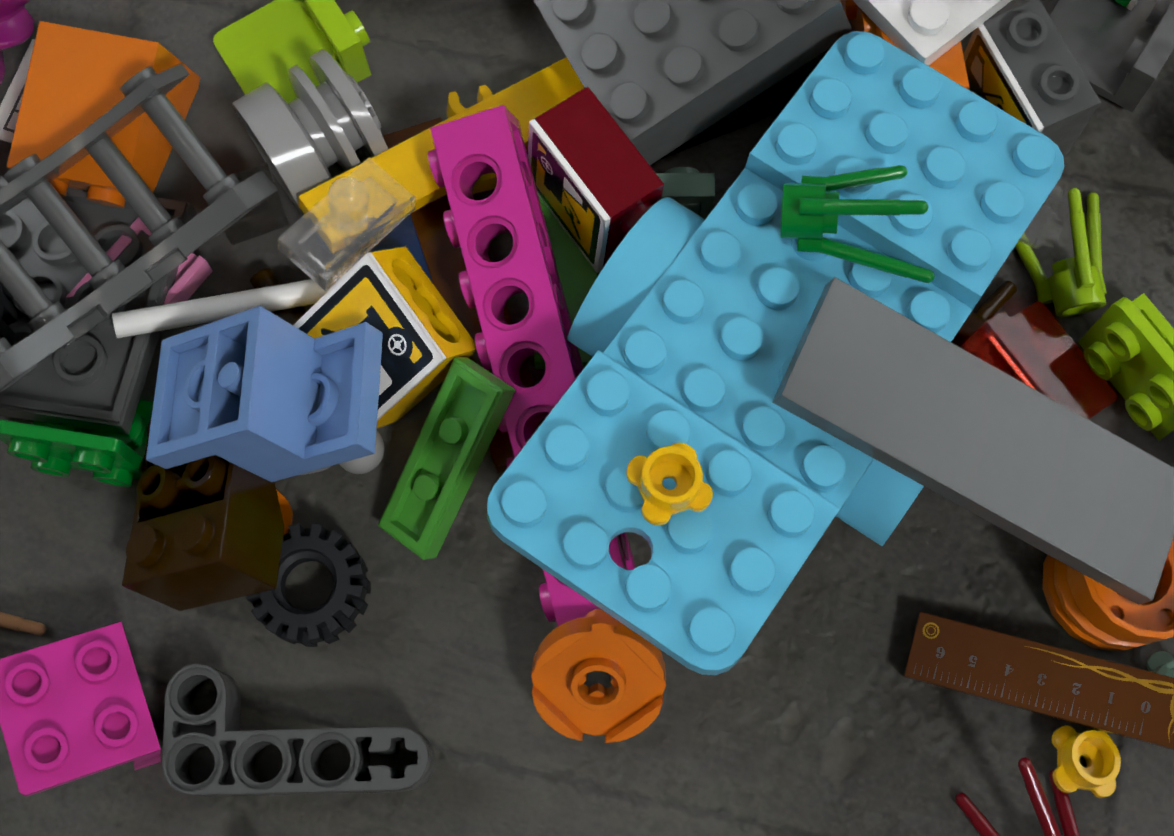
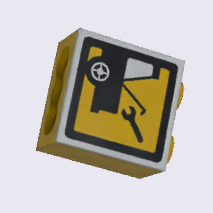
M406 246L366 253L293 325L314 339L364 322L369 323L383 333L377 428L399 421L445 379L454 357L469 358L477 351L473 338Z

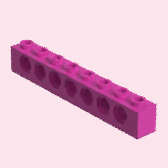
M500 105L430 128L435 149L428 151V160L437 185L440 188H446L451 209L444 211V223L452 245L455 248L461 247L466 270L459 273V281L468 307L470 309H477L482 332L475 334V344L479 359L484 369H492L493 375L516 389L498 427L502 433L508 431L514 456L507 458L508 468L535 433L539 422L549 415L584 368L578 347L567 340L572 322L519 120L504 105ZM496 173L497 185L494 192L483 200H474L473 187L476 181L484 174ZM511 233L513 247L510 254L499 262H491L488 255L491 241L499 234ZM526 293L529 299L527 315L522 321L508 325L504 318L506 302L515 294ZM533 354H541L546 365L544 377L537 385L526 388L520 380L519 371L521 364L527 357ZM627 532L617 535L609 544V554L619 567L626 570H634L636 567ZM543 570L546 583L540 584L539 593L544 614L549 622L556 621L557 626H560L567 621L585 617L587 613L594 609H600Z

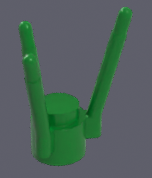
M905 166L874 168L826 177L802 176L801 183H784L781 238L798 239L797 252L823 253L924 283H930L935 278L933 271L823 237V233L837 234L838 215L925 214L929 207L927 202L923 200L839 199V192H832L905 178L908 173Z

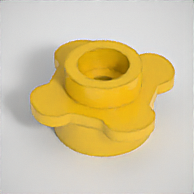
M674 443L671 446L659 448L648 457L643 455L636 456L627 466V480L638 487L644 502L641 509L642 516L653 525H665L669 522L672 515L688 509L694 512H702L711 503L713 497L712 488L709 484L702 481L703 472L697 460V454L691 446L685 443ZM666 478H671L676 482V487L674 489H666L662 481Z
M1068 725L1057 728L1053 732L1051 739L1053 746L1057 749L1058 767L1052 774L1057 788L1064 793H1071L1077 789L1091 791L1098 798L1110 796L1116 789L1115 778L1119 774L1121 767L1120 753L1111 737L1100 730L1077 733L1073 727ZM1081 755L1086 760L1087 768L1080 764Z

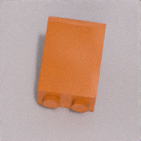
M39 21L6 167L11 169L33 154H36L41 161L51 155L124 99L125 96L120 91L121 86L134 75L152 66L157 74L179 64H182L188 71L189 75L166 94V97L185 120L198 91L201 77L159 42ZM144 112L110 139L149 189L154 192L173 147L147 113ZM90 154L50 182L61 197H66L69 187L88 191L86 199L116 208L125 207L126 200Z

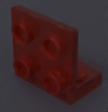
M1040 301L1033 303L1011 318L1005 311L1000 312L987 320L960 347L1088 420L1117 400V395L1105 380L1098 377L1091 370L1085 360L1084 353Z

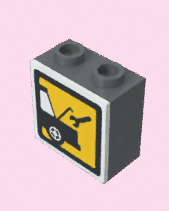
M1040 0L1028 1L989 18L973 31L963 54L970 86L968 90L1047 136L1058 145L1063 157H1066L1101 104V101Z

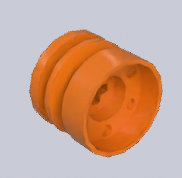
M1174 538L1152 601L1142 604L1129 600L1047 554L1043 563L1042 589L1052 616L1069 636L1093 649L1121 652L1174 637Z

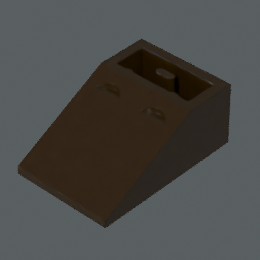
M150 420L147 428L148 438L142 472L137 485V500L132 529L126 547V563L122 586L178 611L276 589L284 523L275 482L265 480L217 455L168 469L146 460Z

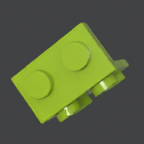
M274 0L221 29L213 38V43L244 95L267 82L287 103L293 101L297 96L291 85L288 69L298 65L314 86H318L320 83L312 69L309 58L321 49L326 50L340 68L351 75L357 83L372 75L363 46L370 43L369 36L355 12L351 10L343 14L335 0Z
M1145 293L1133 301L1122 297L1104 312L1078 343L1084 349V357L1091 370L1101 379L1109 380L1125 399V408L1132 420L1142 429L1151 431L1160 441L1174 431V328Z

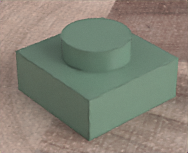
M674 167L666 170L664 173H656L664 183L661 199L670 197L702 218H707L714 206L715 173H700L697 169L691 167Z

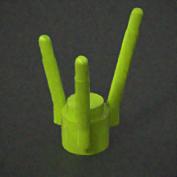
M1071 188L1068 191L1074 257L1052 264L1053 275L1047 278L1024 233L1015 245L1022 262L1035 284L1039 305L1054 303L1056 316L1059 317L1085 314L1106 306L1105 294H1107L1102 273L1101 214L1099 195L1096 192H1091L1087 195L1085 225L1080 190Z

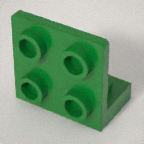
M139 400L129 435L34 421L33 425L0 420V440L8 445L7 453L9 455L32 461L30 468L37 472L58 477H69L71 468L93 472L92 479L101 483L119 487H131L133 478L140 479L148 438L147 428L151 420L153 402Z

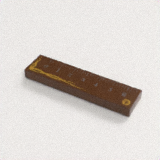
M920 612L905 670V678L1174 750L1173 677Z

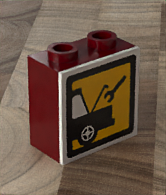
M588 86L529 121L528 158L538 196L594 270L599 273L636 222L648 209L661 200L664 183Z

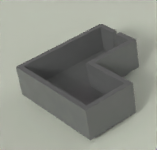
M534 0L584 88L587 86L590 88L649 165H652L832 47L844 34L853 32L840 0Z

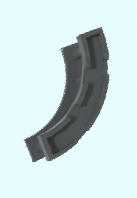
M182 64L158 74L152 66L140 71L121 86L120 91L124 94L125 98L89 127L42 161L36 154H33L16 164L3 176L8 184L0 189V216L29 198L92 276L88 283L94 291L67 310L59 301L53 304L0 239V282L31 319L27 326L33 332L14 346L5 337L0 339V393L35 370L38 363L60 348L64 347L65 349L110 317L112 313L128 304L188 259L187 256L214 236L218 237L278 191L263 170L242 182L238 180L234 173L227 176L169 101L166 94L189 75ZM144 112L147 113L207 191L203 198L209 206L186 224L179 216L171 217L110 139ZM89 154L152 233L148 240L154 248L127 268L120 259L114 262L111 260L50 183Z

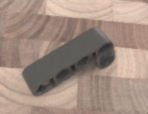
M193 664L177 671L167 685L162 766L167 782L180 793L204 797L408 792L417 790L425 785L434 773L436 758L433 747L427 739L408 728L368 727L240 731V689L234 679L227 674L207 665ZM212 680L217 689L216 702L209 711L197 715L191 704L192 694L202 682ZM372 741L368 751L366 747V742ZM405 742L407 750L418 754L417 765L406 766L404 778H400L399 771L384 765L370 766L368 752L378 756L395 755L399 753L400 743ZM343 743L350 752V767L341 778L330 781L321 772V756L331 745ZM275 745L282 753V768L274 779L263 782L255 773V759L258 753L266 746ZM208 747L214 755V770L207 780L197 784L189 774V762L196 751L200 748ZM368 772H370L372 777L370 781H366Z

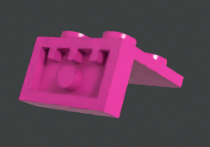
M122 622L0 659V726L21 795L28 797L131 761L134 770L161 762V748Z

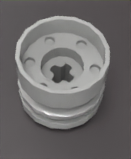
M321 49L309 58L312 69L320 83L318 86H314L298 65L288 69L289 79L297 96L293 101L287 103L266 82L232 103L239 120L255 147L302 216L304 213L299 208L298 196L332 179L328 167L337 162L344 171H347L361 164L355 153L358 149L362 151L368 160L388 150L381 133V123L366 95L354 78L340 68L332 56L324 49Z

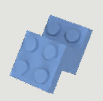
M257 306L163 339L161 342L146 460L164 469L217 455L265 480L275 482L375 454L383 333L369 323L364 322L314 339L262 306Z

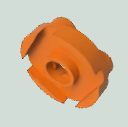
M594 609L587 613L585 617L567 621L556 627L538 646V650L533 658L531 672L534 706L541 718L552 729L568 738L583 741L584 733L592 736L605 735V743L627 740L649 727L660 713L663 704V693L666 687V667L662 652L659 648L602 609ZM603 671L610 674L612 686L605 688L602 684L596 683L588 687L584 684L587 680V673Z

